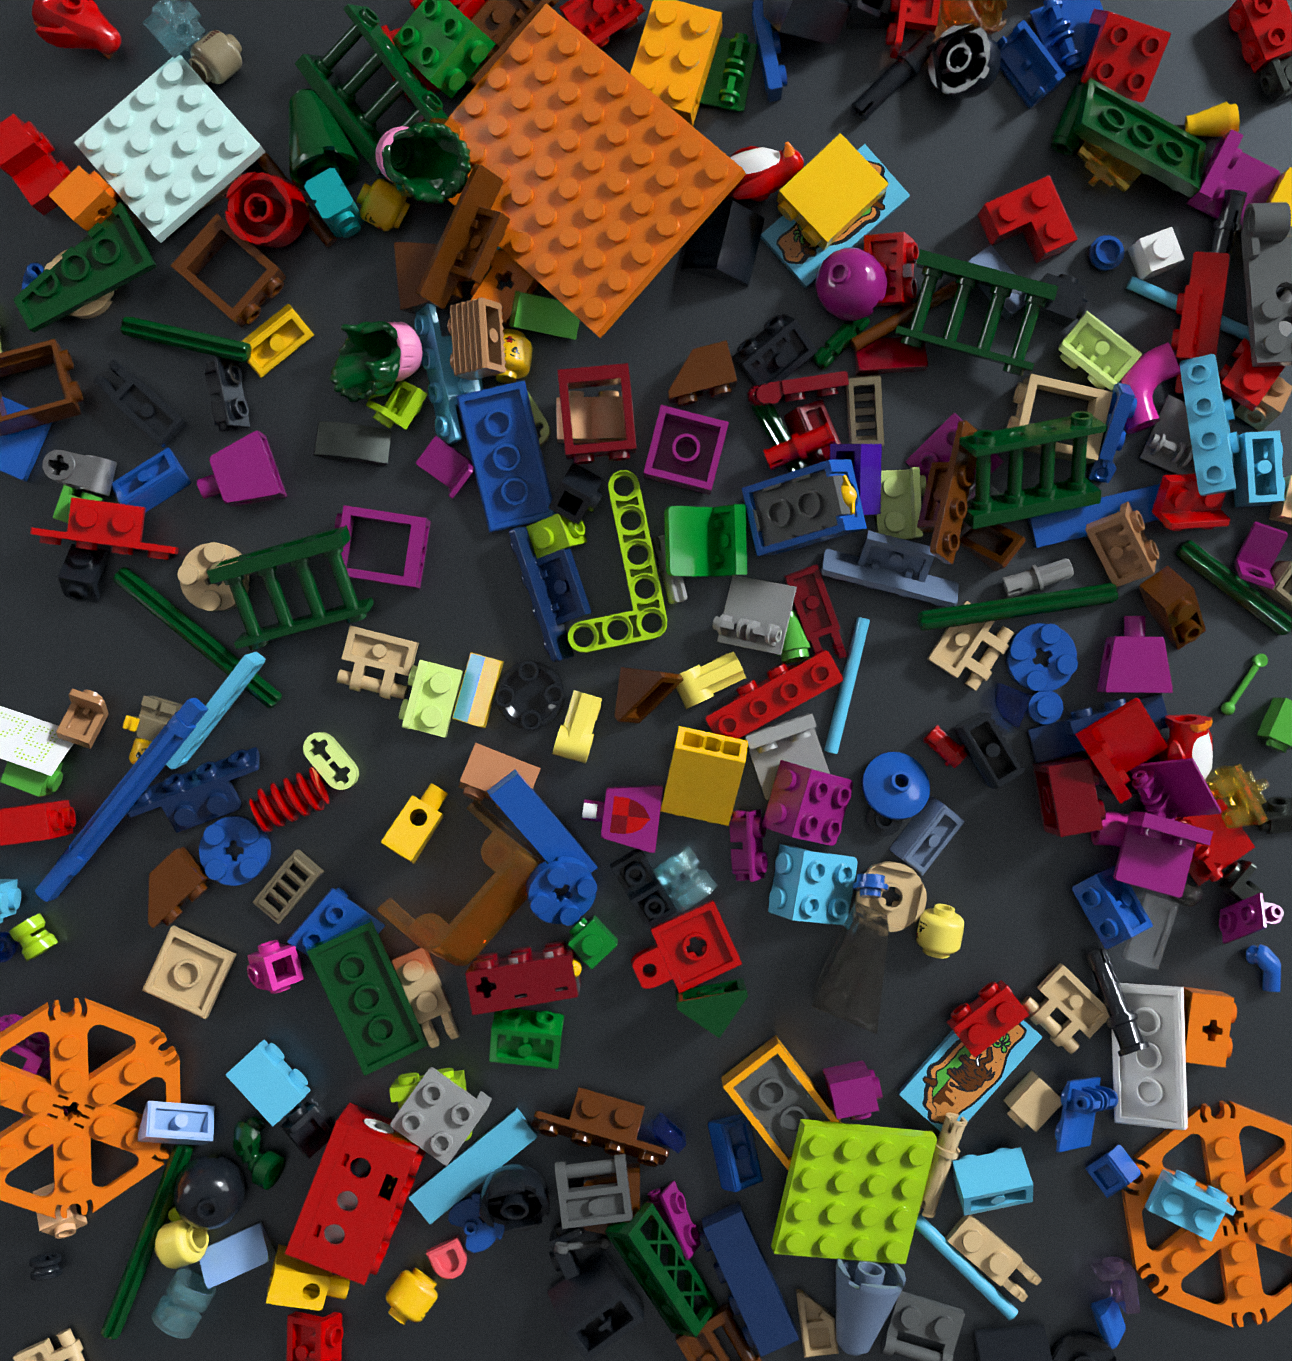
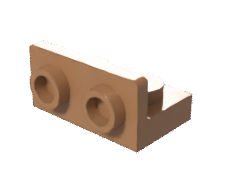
M1129 502L1121 504L1120 512L1086 525L1085 529L1112 584H1115L1116 587L1154 574L1156 560L1159 559V552L1155 542L1152 539L1147 540L1143 532L1145 524L1138 510L1133 511Z

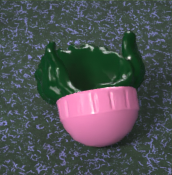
M420 122L410 127H395L387 131L380 138L376 147V162L381 173L388 180L394 182L396 189L402 196L414 198L416 201L442 204L445 200L455 197L463 191L468 180V174L472 170L469 162L471 150L467 148L465 141L459 140L458 133L453 132L445 124Z
M377 321L373 323L361 322L357 325L342 324L341 330L347 333L348 338L343 346L339 348L340 356L336 359L335 366L331 370L330 381L335 384L334 391L341 392V396L348 398L352 403L362 399L385 396L393 389L395 382L408 378L418 370L422 361V343L414 329L405 322Z

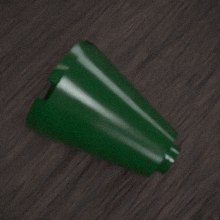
M311 89L298 90L288 103L289 173L292 183L298 189L306 191L304 187L306 181L329 168H335L344 185H347L358 174L356 167L359 166V160L337 120L317 93Z

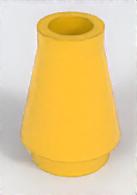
M1226 101L1196 114L1185 116V131L1193 136L1224 137L1231 129L1236 132L1239 131L1240 119L1236 103L1228 104Z

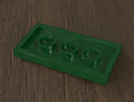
M1089 78L1081 90L1073 133L1080 136L1085 142L1093 143L1109 152L1114 158L1121 159L1138 168L1143 174L1150 175L1165 183L1172 190L1192 198L1201 187L1206 143L1094 79Z
M372 919L306 949L364 1076L428 1046V1042Z

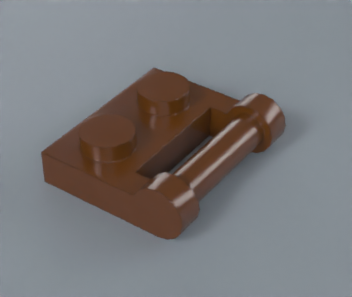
M723 1304L716 1308L696 1338L680 1334L675 1335V1340L687 1361H730L713 1332L719 1326H722L742 1361L762 1360L758 1354L754 1355L733 1319L734 1312L729 1304Z

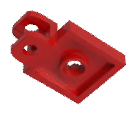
M713 899L650 928L656 943L640 950L631 958L632 967L642 988H654L673 979L679 993L742 965ZM696 937L697 940H705L706 945L701 947L702 954L696 956L694 951L687 952L686 947L690 945L689 939ZM646 964L655 965L654 970L650 973L644 972L643 967Z

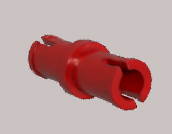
M827 422L801 435H798V432L792 434V439L769 449H764L763 452L772 471L795 459H807V454L830 444H835L836 441Z

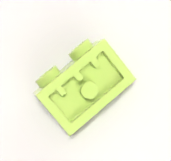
M912 467L907 470L881 471V514H875L877 533L904 540H915L923 536V531L917 528L921 511V496H924L926 489L925 475H920L919 467Z
M419 660L418 666L413 665L408 678V685L412 686L409 700H403L399 712V719L403 720L402 728L414 729L446 738L464 671L424 660Z

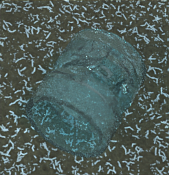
M689 846L684 847L653 870L664 888H671L670 897L681 912L701 901L717 887V884L707 870H699L700 861ZM682 872L688 876L684 880H681L679 874Z
M179 1269L166 1289L167 1295L162 1296L151 1317L154 1324L163 1332L176 1338L186 1339L190 1338L202 1317L199 1313L206 1311L217 1291L215 1286L207 1289L202 1274L189 1269Z

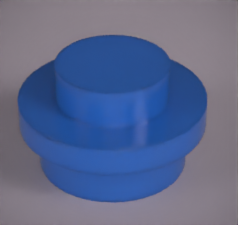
M1111 235L1098 237L1089 248V259L1093 266L1099 270H1112L1124 258L1123 244L1119 239Z
M1038 691L1029 699L1028 713L1039 724H1052L1061 717L1063 702L1060 696L1053 691Z
M857 874V880L853 883V890L860 891V897L881 898V892H887L888 885L885 884L884 875Z

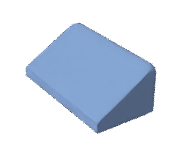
M147 1101L138 1132V1142L199 1146L208 1144L213 1141L215 1106Z
M262 1222L207 1246L205 1255L200 1260L204 1283L207 1289L261 1266L273 1258L275 1250Z

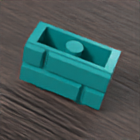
M329 168L306 181L304 187L336 237L343 236V238H348L361 230V225H363L365 220L360 217V210L335 168Z

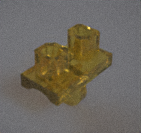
M1085 142L1076 153L1086 162L1084 166L1095 174L1088 182L1093 187L1101 179L1109 187L1115 185L1124 193L1142 173L1138 168L1121 159L1114 158L1109 152L1093 143Z
M1241 764L1228 767L1223 765L1215 769L1217 775L1207 782V785L1214 792L1215 800L1223 799L1227 796L1232 807L1221 812V817L1227 828L1261 825L1268 821L1261 806L1266 803L1261 791L1270 786L1266 778L1256 780L1251 770L1244 772Z

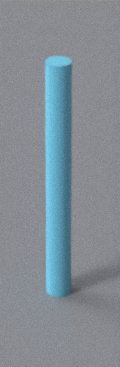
M1131 276L1126 289L1176 310L1178 295ZM1222 315L1220 330L1242 340L1246 338L1250 341L1249 326Z
M856 618L842 675L843 681L840 683L824 751L838 754L870 620L866 618Z
M919 1213L915 1228L1008 1320H1012L1017 1315L1018 1310Z

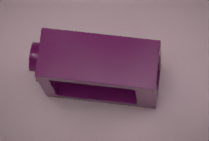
M343 505L342 513H338L336 516L335 528L347 525L350 536H352L354 517L411 526L403 576L347 568L350 539L343 547L344 551L341 552L350 579L420 589L431 521L423 517Z

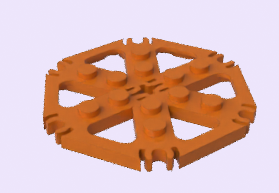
M74 998V1007L67 1013L61 1011L59 1000H54L52 1016L48 1015L49 1005L47 1002L0 1032V1058L5 1051L36 1032L47 1034L49 1038L50 1066L49 1080L0 1061V1105L26 1114L0 1132V1200L55 1219L57 1205H59L62 1218H67V1208L72 1204H79L81 1214L86 1215L88 1211L87 1201L90 1199L92 1200V1213L160 1168L164 1165L163 1159L169 1158V1151L161 1147L162 1143L138 1142V1132L143 1114L113 1104L114 1102L149 1079L160 1077L165 1081L166 1102L181 1103L179 1055L174 1046L164 1051L158 1050L159 1046L167 1041L164 1032H161L157 1026L85 998L86 1006L84 1012H82V1006L78 998ZM104 1025L130 1035L135 1039V1044L91 1073L88 1072L87 1035L93 1026ZM72 1102H76L77 1110L79 1111H71L66 1116L62 1108L63 1105L70 1106ZM91 1138L134 1153L138 1157L137 1164L104 1187L95 1186L92 1183ZM52 1144L54 1188L51 1193L45 1196H38L11 1187L5 1182L9 1172Z
M1219 1101L1220 1112L1212 1116L1210 1106L1204 1103L1201 1104V1108L1194 1106L1187 1112L1188 1128L1186 1130L1166 1129L1133 1155L1136 1159L1145 1161L1146 1164L1143 1166L1140 1162L1133 1161L1141 1171L1138 1179L1127 1185L1134 1192L1121 1189L1132 1264L1142 1279L1150 1274H1155V1279L1149 1283L1148 1287L1159 1299L1233 1327L1232 1318L1239 1327H1244L1243 1316L1245 1313L1251 1312L1253 1321L1259 1325L1262 1324L1263 1319L1269 1322L1292 1303V1282L1276 1295L1270 1296L1263 1292L1256 1250L1257 1243L1292 1257V1217L1270 1209L1292 1192V1125L1232 1101H1229L1231 1109L1226 1102ZM1245 1126H1254L1281 1137L1284 1141V1146L1245 1176L1239 1139L1241 1129ZM1198 1134L1201 1139L1207 1184L1196 1181L1195 1185L1204 1190L1210 1185L1227 1194L1228 1198L1226 1201L1229 1204L1231 1202L1232 1206L1239 1211V1214L1234 1215L1233 1225L1224 1216L1212 1241L1181 1227L1152 1250L1148 1248L1146 1243L1142 1211L1162 1169L1175 1174L1174 1171L1163 1167V1157L1189 1135ZM1218 1251L1225 1300L1219 1304H1213L1185 1293L1181 1287L1183 1278Z

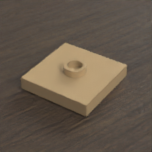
M172 926L142 991L206 1019L213 1008L237 954L183 929Z

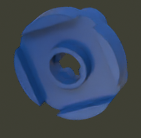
M1036 623L1025 626L1017 631L1009 642L1010 645L1005 659L1011 678L1018 685L1031 691L1049 692L1060 688L1068 682L1078 667L1077 651L1073 640L1068 633L1055 624ZM1037 648H1040L1042 652L1048 651L1050 655L1047 659L1048 664L1045 667L1041 663L1035 665L1033 662V658L1037 656L1035 652Z
M239 815L228 816L219 819L205 829L199 845V858L205 869V874L210 879L230 886L242 885L256 878L267 866L271 856L270 839L267 833L262 831L258 824L254 823V820ZM231 841H237V846L244 849L243 854L238 855L237 860H233L232 856L227 854L226 851L227 847L231 846Z
M561 856L557 857L558 861H552L549 864L545 861L532 871L526 883V893L530 908L538 918L548 923H562L563 925L571 926L576 924L580 917L592 906L596 897L597 884L584 862L574 857ZM564 884L568 885L567 893L561 896L556 895L555 888H562Z

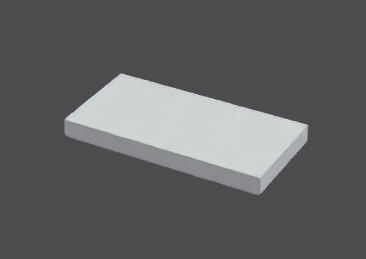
M1120 983L1130 1011L1134 1010L1138 1015L1136 1022L1142 1038L1149 1043L1150 1047L1119 1057L1118 1051L1120 1047L1112 1029L1113 1090L1118 1096V1104L1114 1108V1123L1186 1130L1188 1128L1184 987Z

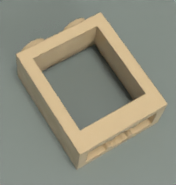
M1030 374L1023 380V383L1018 382L1013 399L1014 403H1018L1015 416L1010 417L1007 428L1029 424L1036 389L1088 400L1087 412L1092 413L1095 418L1106 424L1113 392ZM1104 432L1088 435L1087 465L1098 460ZM1056 442L1055 457L1072 461L1073 446ZM1041 445L1026 447L1024 451L1041 454Z

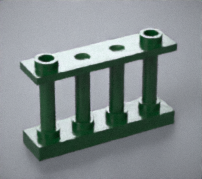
M347 4L343 10L349 16L353 25L324 57L302 54L294 64L376 174L383 175L376 162V147L382 137L376 130V122L404 92L417 108L400 126L410 127L425 120L429 123L445 124L449 118L442 110L443 104L434 93L426 89L379 26L380 20L375 12L367 6ZM363 36L375 52L345 84H342L334 73V67ZM384 64L396 80L364 112L356 103L355 94Z
M920 249L916 265L918 268L923 269L921 274L924 275V279L909 329L900 326L896 328V335L902 337L901 343L916 348H921L922 343L1003 364L1002 371L1018 376H1023L1024 371L1032 372L1035 363L1024 361L1040 308L1045 307L1046 302L1053 304L1059 286ZM944 274L957 278L955 283L958 284V288L943 337L940 338L922 333L937 281L938 279L942 280ZM977 284L991 287L989 293L992 294V298L977 346L973 347L958 343L956 339L971 290L976 289ZM1011 293L1025 296L1024 302L1027 305L1011 356L1009 357L991 352L990 349L1005 300L1010 298Z
M1077 411L1069 417L996 431L978 430L973 435L960 437V445L976 457L975 496L967 501V514L963 521L972 529L1101 503L1102 490L1085 478L1088 435L1106 432V424L1095 418L1090 412ZM1073 438L1071 477L1067 481L1053 483L1056 441ZM1041 445L1039 484L1032 488L1022 489L1023 450L1026 447ZM1009 451L1007 490L1002 494L989 496L991 454Z
M347 525L218 561L207 570L211 584L224 581L225 585H229L246 632H243L234 642L236 649L248 646L249 650H255L269 644L268 640L344 619H346L347 623H353L367 617L366 613L369 612L374 601L372 597L357 600L341 552L344 551L343 547L351 539ZM321 553L324 558H328L344 605L326 610L308 564L311 560L310 556ZM288 562L290 567H295L311 614L292 619L275 573L278 570V565ZM256 572L257 576H262L279 623L259 627L242 581L245 579L244 575Z

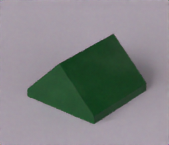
M743 978L696 986L682 993L675 990L677 1010L718 1038L721 1037L748 997Z

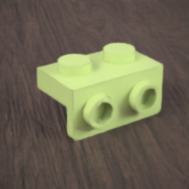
M1089 311L1085 312L1058 347V350L1062 352L1060 358L1067 365L1074 369L1080 366L1089 373L1087 379L1094 386L1101 390L1107 387L1112 392L1115 384L1124 377L1142 356L1139 350Z

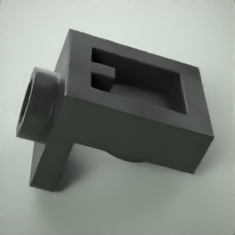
M1292 57L1281 61L1278 58L1270 61L1259 72L1261 75L1260 84L1263 92L1269 95L1271 103L1274 104L1292 96Z
M1245 860L1233 862L1223 873V881L1218 885L1237 902L1258 893H1263V896L1265 894L1257 885L1247 880L1257 869V866Z

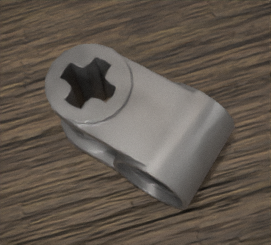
M53 450L45 456L42 468L50 479L58 483L109 497L117 462L93 455ZM65 464H68V465H69V468H68L67 471H66V470H61V472L58 471L59 465H65Z

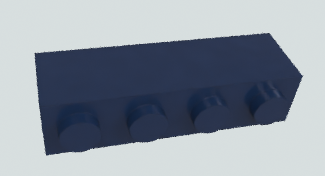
M740 1201L703 1217V1230L699 1232V1236L707 1252L713 1250L718 1262L714 1263L713 1266L720 1283H728L732 1294L728 1295V1300L736 1316L742 1314L746 1323L742 1330L749 1347L756 1346L762 1357L798 1341L799 1336L796 1325Z

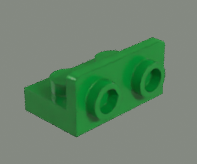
M517 1008L495 1011L491 1028L489 1062L558 1069L564 1015L549 1011L539 1012Z

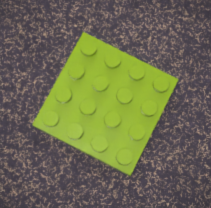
M801 1119L771 1243L774 1254L906 1264L937 1142L935 1134L932 1131Z

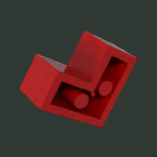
M13 113L0 122V168L13 178L30 205L44 216L59 206L49 194L71 171L62 160L58 163L51 154L55 151V148L42 132L39 133L31 121L24 123Z
M1050 175L985 203L977 215L992 246L1023 233L1036 264L1067 251L1078 240Z

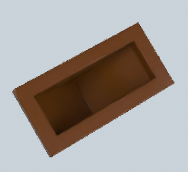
M965 523L961 528L959 536L960 545L993 571L1004 569L1026 541L1023 536L1000 524L972 529Z
M621 667L615 708L617 721L640 723L684 680L681 674Z

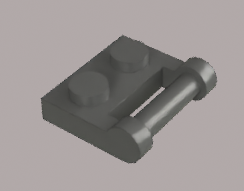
M625 1154L614 1155L615 1159L566 1164V1161L555 1162L562 1229L631 1221L633 1219ZM612 1173H616L617 1176L616 1183L569 1188L568 1179Z
M902 1291L889 1314L881 1341L880 1353L890 1357L896 1354L916 1361H953V1354L965 1313L963 1309ZM902 1331L942 1343L940 1351L937 1352L897 1340L898 1332Z

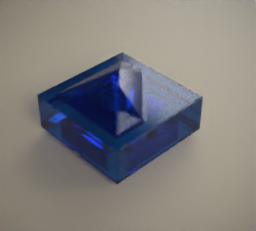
M659 1113L652 1121V1131L655 1133V1138L659 1143L679 1154L686 1146V1134L664 1114Z

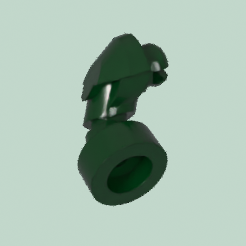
M252 1116L247 1119L246 1123L238 1121L235 1125L233 1149L237 1156L241 1157L243 1164L247 1162V1169L252 1174V1182L265 1190H269L279 1180L284 1170L285 1159L272 1151L260 1154V1133L264 1130L265 1125L259 1118Z

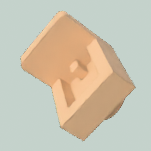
M54 1182L33 1191V1194L38 1196L48 1195L54 1188ZM72 1204L67 1208V1218H62L60 1215L59 1205L55 1209L56 1219L37 1213L39 1231L54 1236L57 1239L70 1237L76 1233V1229L88 1224L86 1216L77 1213L76 1204Z

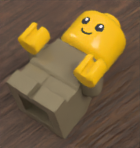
M144 696L139 716L126 715L122 728L137 734L129 755V761L133 765L175 712L180 710L183 706L182 704L157 696Z

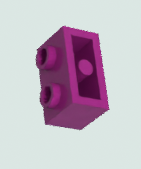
M863 1060L823 1069L829 1102L837 1119L850 1117L851 1120H862L869 1118L871 1112L879 1111L877 1099L883 1098L878 1077L875 1076L874 1070H868Z

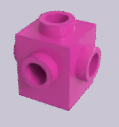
M272 940L258 945L259 951L247 955L250 964L247 966L248 977L251 983L258 989L268 990L271 994L286 991L291 988V984L304 980L301 960L296 946L280 944L278 940Z

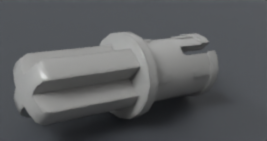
M665 535L655 537L652 541L659 564L657 572L662 574L668 602L670 604L682 603L688 597L683 577H671L667 574Z
M1065 558L1040 567L1032 565L1029 570L1003 577L1002 582L1007 597L1013 598L1036 589L1039 592L1043 591V586L1071 578L1074 571L1070 560Z

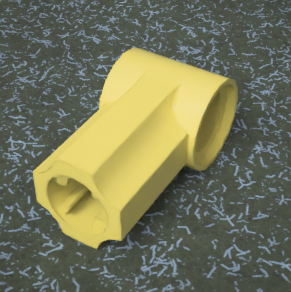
M733 651L712 660V662L701 667L697 665L680 673L684 680L676 689L685 708L688 709L713 697V693L745 679L746 676Z
M573 691L564 725L561 724L555 741L553 755L586 764L594 738L592 732L602 705V698Z

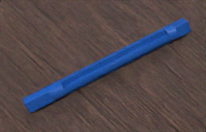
M188 699L180 710L175 712L35 889L38 897L46 902L56 899L72 878L90 860L209 710L199 699Z

